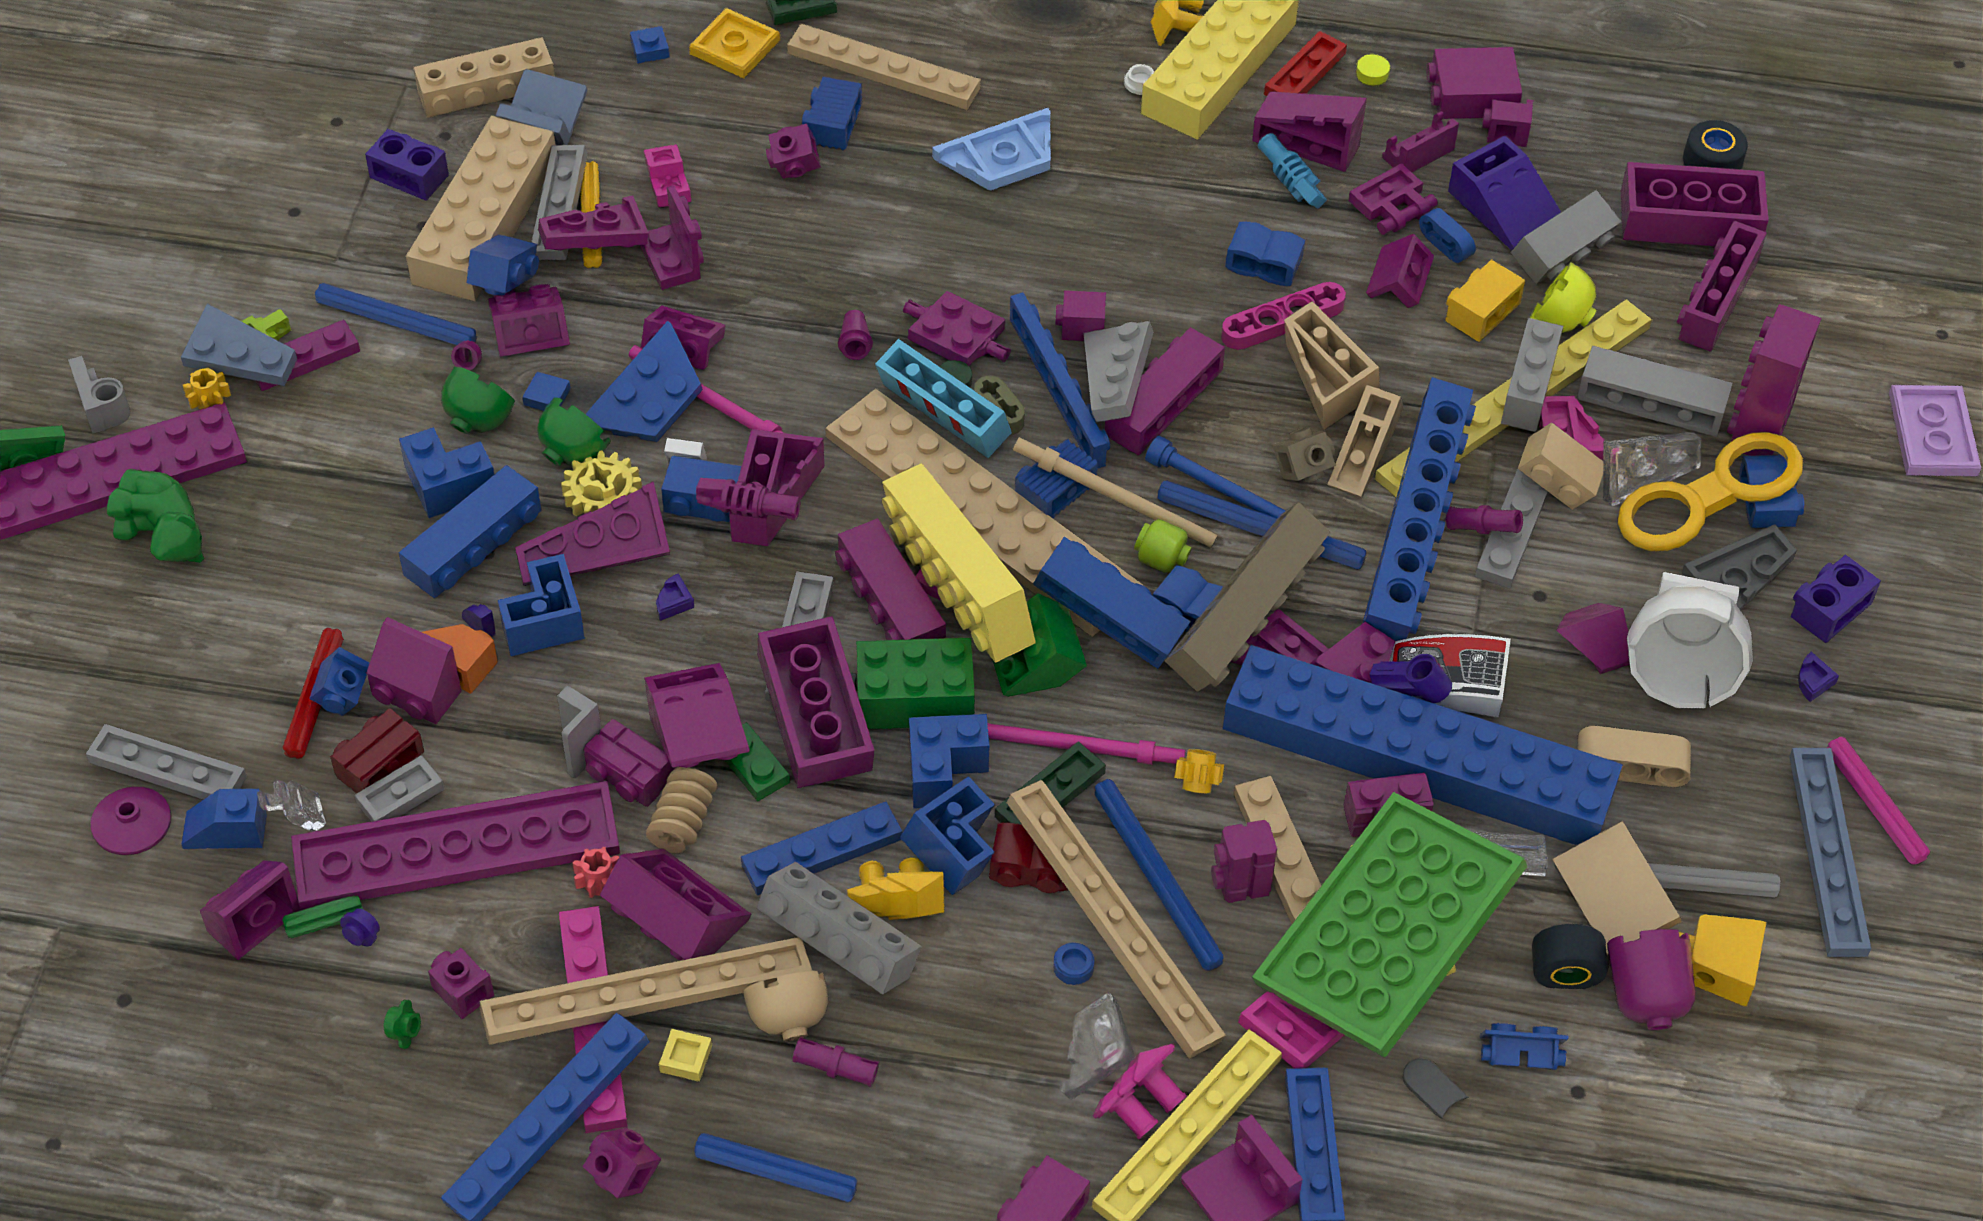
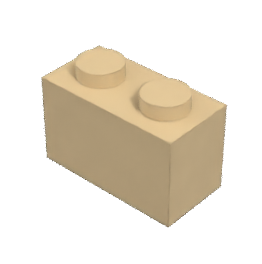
M1550 423L1528 438L1518 469L1573 510L1596 496L1606 463L1555 424Z

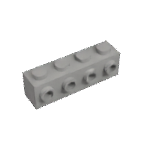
M1592 346L1577 399L1717 437L1733 383Z
M797 862L768 876L756 908L881 994H885L910 978L922 948L921 945Z

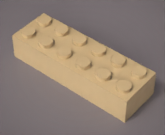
M495 116L490 117L406 255L411 285L476 301L483 288L466 283L470 250L498 234L513 238L544 185L552 145H556L554 131Z

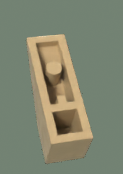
M1366 385L1336 461V466H1334L1327 485L1329 487L1360 498L1363 497L1392 438L1403 410L1401 396Z

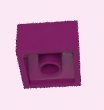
M387 617L384 620L367 670L371 694L382 704H392L405 710L415 719H425L437 724L462 692L453 646Z
M263 860L253 869H249L241 874L238 880L224 892L213 896L206 903L205 907L200 910L207 932L239 960L282 926L285 915L298 912L301 909L288 866L283 862Z

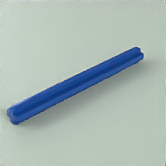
M1168 480L1163 481L1158 490V499L1162 502L1262 537L1277 519ZM1329 536L1322 543L1325 550L1320 557L1357 570L1363 566L1367 552L1364 548Z
M1106 779L1103 782H1099L1095 786L1094 795L1203 969L1211 971L1219 967L1223 963L1222 952L1114 781Z

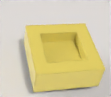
M671 1029L659 1062L660 1072L700 1082L712 1048L711 1038Z

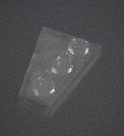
M1694 432L1603 441V500L1613 507L1624 502L1626 497L1639 487L1654 482L1671 481L1701 468L1702 438Z

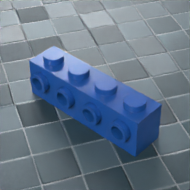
M506 465L398 552L403 576L434 599L445 590L452 588L460 577L471 568L480 565L488 554L499 545L508 542L517 530L537 517L538 513L542 511L538 487Z
M1063 537L1033 582V585L1157 669L1161 666L1190 623L1188 619L1183 617L1179 609L1172 605H1165L1153 597L1145 586L1137 583L1134 584L1122 576L1115 566L1107 562H1101L1091 555L1084 545L1076 541H1070L1066 537Z

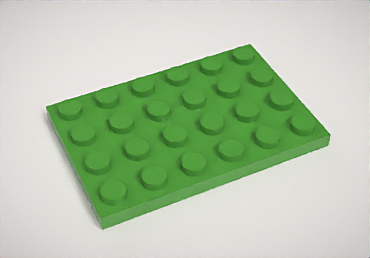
M1393 792L1252 978L1259 987L1274 993L1282 1000L1385 1058L1528 867L1523 857Z

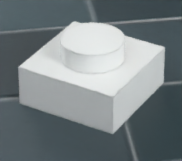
M667 438L664 452L668 466L671 456L707 460L703 443Z

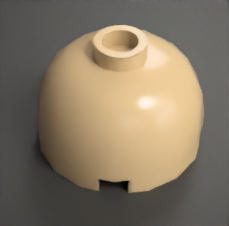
M802 971L776 976L777 981L768 984V988H765L764 981H760L743 990L747 1010L756 1026L770 1035H782L785 1042L799 1040L800 1036L807 1037L806 1029L819 1023L826 1012L828 1004L824 973L818 974V971Z

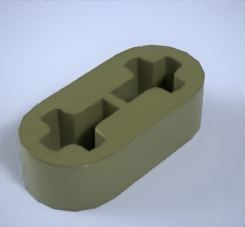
M984 376L978 379L974 384V391L1005 412L1012 432L1010 435L1021 431L1024 427L1025 409L1004 381L995 376Z

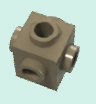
M1311 427L1299 428L1289 433L1291 438L1273 445L1283 479L1295 481L1304 479V482L1314 481L1325 476L1324 470L1336 466L1333 458L1335 454L1334 445L1325 431H1312Z

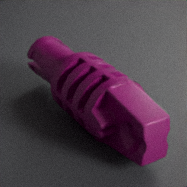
M700 478L696 487L697 503L719 509L722 512L728 513L731 510L733 514L737 515L742 512L743 516H750L752 514L753 518L758 519L764 517V515H773L795 521L799 516L801 498L799 496L769 492L765 485L759 484L756 488L754 483L745 485L744 481H737L735 484L733 479Z

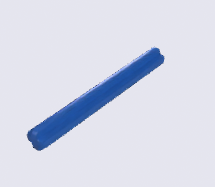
M321 283L315 291L316 301L320 304L457 345L462 341L476 342L477 340L474 328L336 286Z

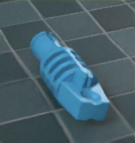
M1273 133L1265 135L1259 141L1258 149L1271 161L1273 173L1295 199L1301 202L1304 198L1310 205L1319 209L1327 201L1326 197L1316 186L1320 180L1296 152L1288 151Z

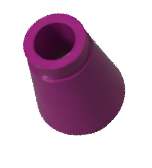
M850 310L844 316L838 339V348L846 358L860 360L866 357L872 349L873 340L865 320V315L859 310Z

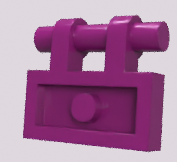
M1402 163L1351 190L1348 199L1368 220L1371 221L1380 215L1384 218V220L1377 223V229L1382 235L1390 231L1397 232L1406 226V222L1414 218L1420 219L1421 216L1430 212V209L1438 205V201L1433 194L1424 198L1420 195L1423 189V182ZM1402 203L1408 206L1402 210L1396 208V206Z

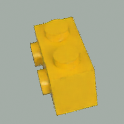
M1491 259L1483 268L1475 269L1461 288L1456 287L1449 294L1446 301L1448 306L1446 322L1480 342L1520 305L1525 279Z

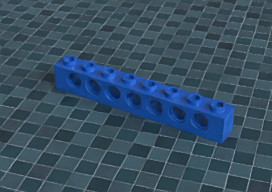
M1433 377L1423 397L1362 622L1368 623L1395 641L1406 639L1409 633L1416 634L1422 616L1421 612L1416 611L1418 602L1424 603L1430 582L1424 581L1426 572L1432 573L1438 552L1432 550L1433 543L1440 542L1446 522L1440 521L1441 512L1447 514L1453 497V492L1447 491L1449 483L1455 484L1461 466V463L1455 462L1456 455L1463 454L1468 439V434L1462 433L1464 425L1470 426L1476 408L1475 405L1470 404L1473 394L1472 389ZM1392 598H1396V599L1400 600L1402 603L1397 602V601L1393 600Z

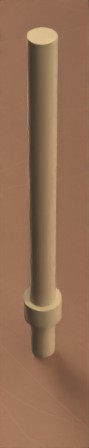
M1019 437L1013 448V451L1038 462L1037 467L1050 473L1054 470L1153 520L1161 519L1182 528L1187 532L1189 538L1210 548L1217 537V534L1059 457L1060 453L1049 447L1045 450Z

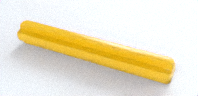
M595 161L586 162L581 185V212L583 213L594 211L595 204L600 203L598 164ZM602 247L598 249L582 248L583 265L586 268L600 267L602 264Z

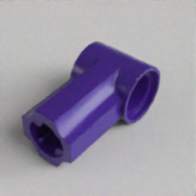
M1419 654L1410 661H1381L1379 664H1373L1370 672L1372 684L1409 696H1420L1422 700L1434 704L1443 701L1452 690L1450 678L1431 654Z

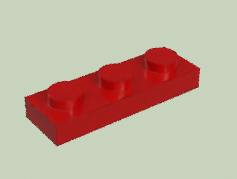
M1319 31L1265 84L1264 95L1267 96L1269 92L1306 94L1346 54L1347 44Z

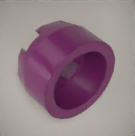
M474 341L460 342L451 352L453 364L456 367L467 370L474 369L482 359L481 347ZM470 350L472 354V362L468 361L470 357Z

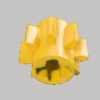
M209 368L199 369L191 373L190 383L183 384L186 398H188L191 409L196 407L206 409L213 405L223 404V397L231 396L229 384L226 383L224 373L219 372L216 374L214 370Z
M1188 749L1186 758L1180 757L1176 761L1174 778L1183 779L1182 789L1186 791L1211 793L1212 784L1219 785V783H1222L1224 764L1215 763L1216 753Z

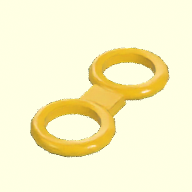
M1762 432L1738 437L1723 447L1715 460L1713 472L1687 485L1665 481L1639 487L1626 497L1619 508L1617 524L1623 537L1632 545L1641 549L1669 551L1684 546L1698 535L1705 524L1706 517L1737 502L1736 498L1748 502L1767 501L1780 497L1793 488L1802 475L1803 458L1797 446L1784 436ZM1754 449L1776 451L1785 457L1787 461V467L1783 474L1774 481L1763 485H1748L1739 482L1731 475L1730 467L1737 457ZM1658 498L1679 500L1687 505L1690 510V516L1682 527L1674 532L1662 535L1642 532L1633 522L1634 515L1645 503Z

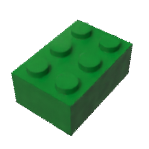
M971 638L856 641L858 699L868 729L909 728V718L975 714Z

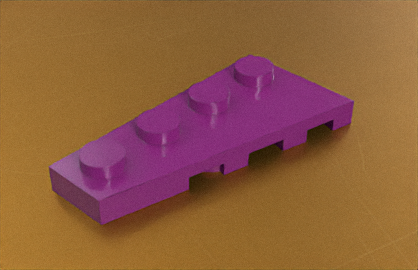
M654 481L627 496L623 495L611 501L610 504L598 510L590 511L577 517V520L552 529L515 547L523 586L530 585L527 562L564 554L570 576L670 555Z

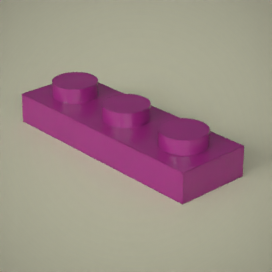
M344 319L284 343L286 346L294 349L297 356V361L287 381L360 352L359 343ZM256 381L261 391L277 386L276 384Z

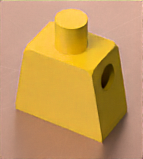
M1707 914L1699 916L1693 935L1689 934L1695 986L1747 1007L1755 987L1766 922Z

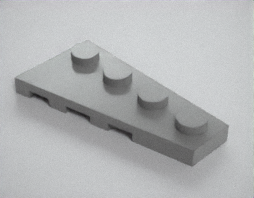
M1150 321L1141 323L1129 322L1119 327L1084 333L1091 411L1096 422L1129 417L1131 415L1154 333Z

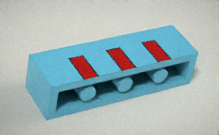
M900 339L875 363L885 387L987 458L1012 433L1003 410Z

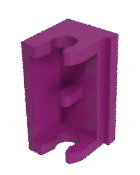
M1440 111L1433 116L1432 126L1396 144L1397 136L1389 138L1386 143L1385 152L1382 153V158L1392 167L1402 163L1407 169L1414 172L1455 150L1459 123L1452 118L1444 127L1442 123L1444 114L1443 111Z

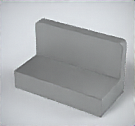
M567 685L557 695L563 729L561 734L568 775L577 778L586 768L585 745L596 734H600L601 724L598 704Z

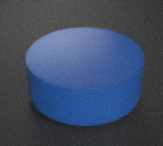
M1080 943L1064 944L1054 955L1053 968L1055 975L1059 980L1070 985L1086 982L1094 971V955L1092 951Z

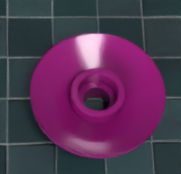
M146 787L123 788L109 794L97 805L91 817V832L97 844L110 853L118 855L142 853L154 847L164 838L171 824V810L166 799L152 789Z

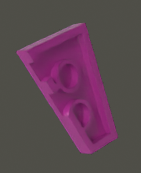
M633 195L623 197L622 204L610 206L607 202L595 204V210L586 213L571 210L539 218L538 231L545 250L562 251L568 248L598 249L608 246L633 247L635 245H648L649 232Z

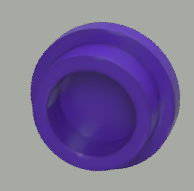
M357 908L353 912H347L340 920L342 934L351 944L371 946L376 941V934L379 932L380 926L377 920L367 911Z

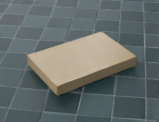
M1623 821L1552 859L1590 926L1603 934L1606 940L1607 955L1608 941L1617 936L1623 935L1624 943L1640 940V931L1670 929L1682 922Z

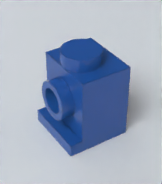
M341 647L337 648L321 662L309 699L322 705L328 712L344 716L358 703L370 663Z

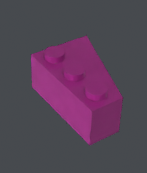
M1269 92L1255 116L1252 141L1259 143L1265 135L1273 133L1288 151L1296 152L1299 157L1346 172L1360 147L1367 98Z

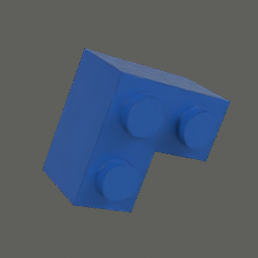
M434 427L399 439L405 469L428 518L449 512L494 475L493 465L481 441L446 453Z
M564 554L527 562L532 592L498 600L502 628L510 656L585 639L581 610Z
M987 714L909 718L913 809L924 807L952 788V774L989 772Z
M968 776L916 811L900 839L931 872H943L944 887L954 895L981 875L995 853L976 832L981 828L995 804Z

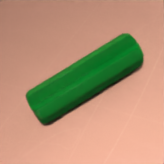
M359 896L344 897L285 915L283 917V925L288 938H295L338 925L341 918L347 912H353L357 908L363 909Z

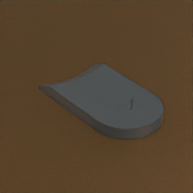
M1414 1059L1407 1063L1404 1068L1403 1081L1407 1088L1440 1118H1443L1445 1112L1454 1103L1468 1098L1457 1085L1429 1060Z

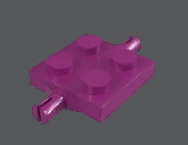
M946 291L929 307H924L911 299L903 307L905 314L918 319L908 329V340L950 361L958 360L970 366L977 358L986 354L1002 362H1006L1010 356V348L995 342V339L1005 330L1006 319L949 291Z

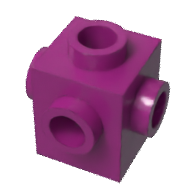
M807 124L796 127H784L778 132L768 135L771 148L766 149V155L771 168H777L783 179L788 177L797 178L806 172L821 168L816 140Z
M626 1127L599 1134L591 1143L589 1148L591 1153L582 1167L594 1177L595 1183L600 1188L611 1192L618 1199L642 1193L660 1163L661 1158L644 1144V1139L639 1133Z

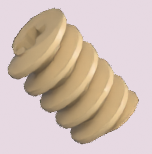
M677 767L671 771L667 778V784L662 790V797L657 803V809L651 817L652 822L646 829V837L657 848L665 849L673 854L683 853L686 850L685 845L694 844L698 838L696 832L703 825L701 819H704L707 815V806L712 803V794L718 788L715 779L707 773L694 768Z

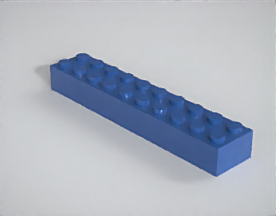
M1253 645L1249 648L1225 706L1223 730L1373 779L1425 773L1432 798L1574 845H1579L1601 833L1623 764Z

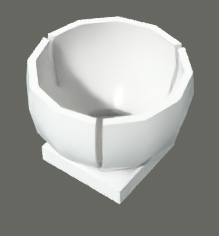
M1663 572L1658 595L1646 601L1627 636L1631 674L1649 696L1675 708H1706L1708 679L1710 685L1708 702L1710 707L1736 693L1750 671L1753 662L1752 635L1749 623L1736 605L1739 587Z

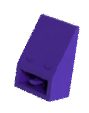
M1506 136L1453 163L1448 192L1510 250H1513L1524 236L1561 213L1529 157Z

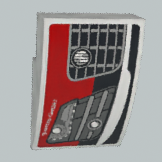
M1443 634L1408 638L1395 641L1389 661H1410L1419 654H1431L1452 682L1450 694L1443 701L1435 704L1459 712L1499 717L1511 639L1471 634Z

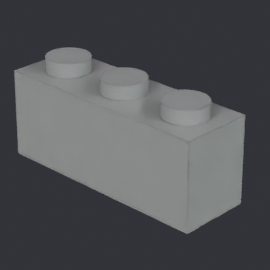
M1595 190L1524 236L1510 253L1535 284L1546 277L1552 281L1564 269L1566 264L1572 261L1576 265L1590 255L1592 247L1596 245L1598 249H1601L1615 238L1613 231L1622 221L1598 191Z
M1528 318L1508 389L1501 424L1536 432L1563 329L1562 325Z

